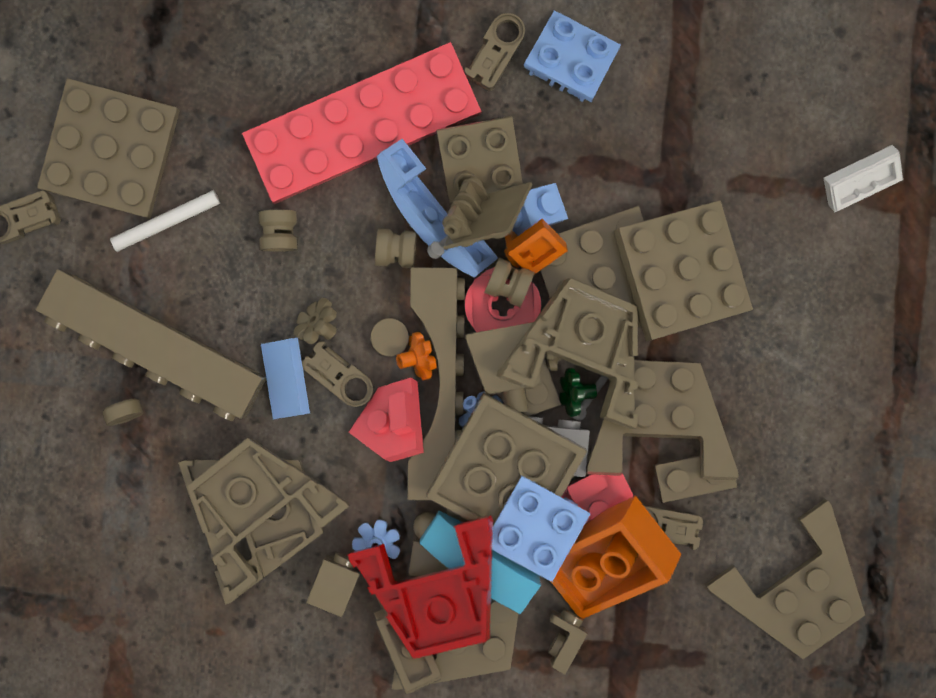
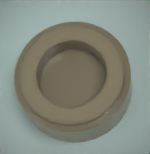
M387 318L379 321L373 327L371 343L374 349L381 355L396 356L402 353L408 346L409 332L402 322Z
M135 398L112 404L102 412L107 426L128 422L144 413L140 401Z

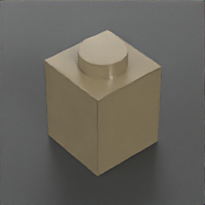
M335 553L334 557L327 555L322 562L306 603L343 617L361 572L357 566L355 568L352 566L347 555Z

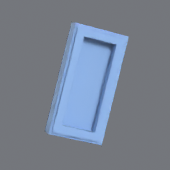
M298 338L261 344L273 419L310 414Z

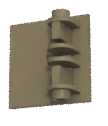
M512 116L436 130L449 203L454 202V198L459 194L463 181L471 177L479 178L487 193L523 184Z
M471 177L464 180L459 194L455 196L454 202L451 204L450 210L442 223L444 232L448 235L443 248L446 250L458 246L468 247L477 241L489 238L499 239L511 233L532 187V183L528 182L487 193L479 178Z

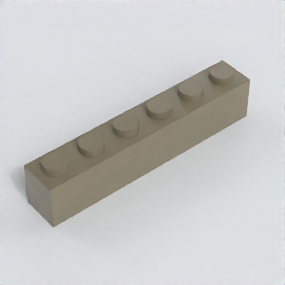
M56 270L36 308V311L46 316L44 322L51 327L63 332L66 331L67 327L80 334L77 340L97 350H99L101 345L114 352L111 357L112 359L131 368L134 363L147 369L146 377L166 386L168 381L181 387L180 395L196 403H200L202 399L215 405L214 413L229 421H234L235 417L240 419L247 417L266 382L264 375L67 271Z

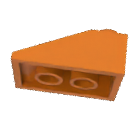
M635 495L606 509L583 526L551 583L573 611L584 619L668 583L682 554Z

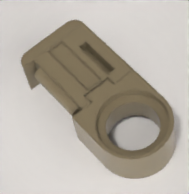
M504 13L496 17L483 37V42L486 45H482L471 63L470 69L465 67L467 79L487 91L494 90L523 42L525 26L517 15ZM507 22L514 24L519 32L518 37L512 42L501 41L496 33L497 28L501 24Z
M39 191L1 205L0 216L7 220L8 230L5 235L0 237V244H7L24 238V233L26 234L51 224H60L61 218L53 196L45 191Z
M318 342L310 355L306 356L302 361L303 370L347 405L359 407L368 403L374 394V384L370 377L354 364H351L348 368V362L329 347L323 348L326 342ZM354 378L362 379L367 385V394L359 401L350 399L346 394V385Z
M644 505L672 543L686 546L689 543L692 550H696L699 547V530H702L703 526L702 517L697 514Z

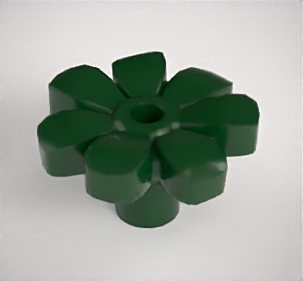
M567 368L564 377H560L561 388L565 391L559 395L561 406H565L566 413L570 417L580 415L581 402L584 399H595L597 397L596 385L594 383L581 384L579 373L575 372V368Z

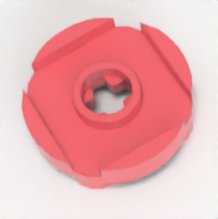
M494 268L486 270L477 277L466 293L465 313L468 322L476 333L532 323L541 312L540 293L531 281L521 307L514 305L513 309L507 310V316H499V311L492 309V302L498 301L499 296L493 297L484 293ZM507 279L505 284L509 285L510 280Z

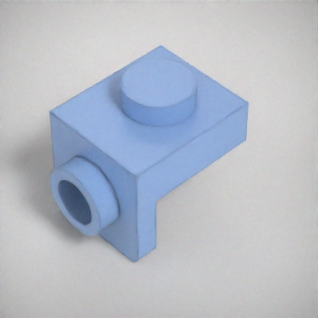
M556 183L529 191L512 229L518 236L542 218L549 225L568 219Z

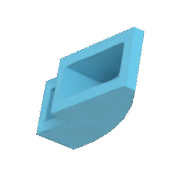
M438 511L420 538V544L449 569L465 565L454 527L463 522ZM492 550L491 598L521 614L541 586L540 575Z

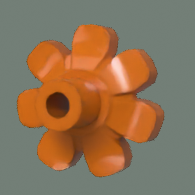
M420 332L412 333L409 336V351L396 355L397 365L400 369L413 366L415 374L419 378L421 377L422 381L428 380L432 377V370L437 367L436 358L429 355L432 352L430 340L425 341L424 336Z

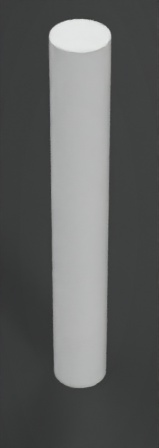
M212 190L110 238L111 244L115 251L118 252L220 204V201L215 191Z

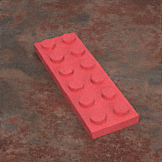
M449 42L245 131L242 135L273 204H276L377 160L379 153L401 139L409 146L437 134L436 130L453 127L480 115L481 109L453 45Z

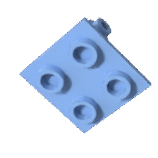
M554 10L527 57L524 68L530 71L529 75L531 76L535 75L545 81L548 78L551 79L549 85L552 87L557 82L561 85L559 89L561 92L566 87L568 88L567 92L578 97L579 101L583 102L585 99L592 102L621 45Z
M521 476L493 526L492 550L552 582L590 513L578 507V504L566 497L562 498Z

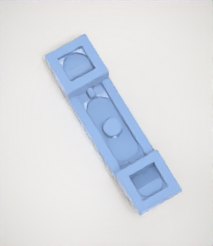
M401 139L377 155L379 167L386 186L402 215L420 238L429 246L435 241L440 242L447 236L442 224L445 216H447V212L418 178L426 167L405 141ZM484 240L477 241L468 247L458 246L446 249L443 255L440 256L452 266L472 277H476L498 259Z

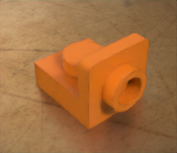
M543 218L519 236L513 230L505 236L506 249L504 252L510 263L516 268L521 266L535 272V274L568 251L566 242Z

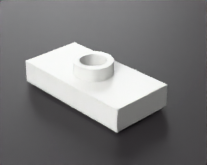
M891 145L824 177L829 207L834 212H837L902 181L899 151Z

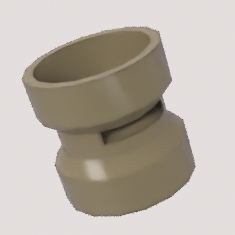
M265 210L258 212L259 224L263 227V235L259 238L260 251L284 252L298 250V238L294 236L293 227L297 224L296 211Z
M378 228L375 266L388 267L391 263L395 264V262H398L402 268H414L417 233L405 230L401 235H397V233H393L390 229Z
M499 257L484 293L493 297L501 295L506 297L510 304L521 307L535 272L526 268L518 270L512 267L509 261ZM507 279L510 280L509 285L505 284Z

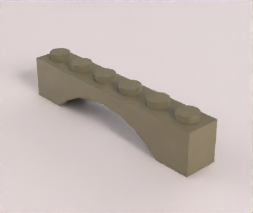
M411 267L410 307L423 322L433 342L439 365L440 390L437 410L431 428L423 441L424 453L414 455L408 461V500H430L426 497V493L462 431L455 430V416L463 415V392H456V376H464V354L456 353V339L464 338V315H457V300H465V277H457V268Z

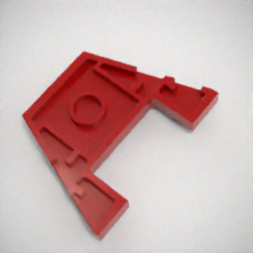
M492 515L454 526L465 565L397 582L394 579L384 543L347 554L354 568L357 566L368 583L369 587L367 589L371 595H376L387 612L386 618L413 659L483 643L490 638Z

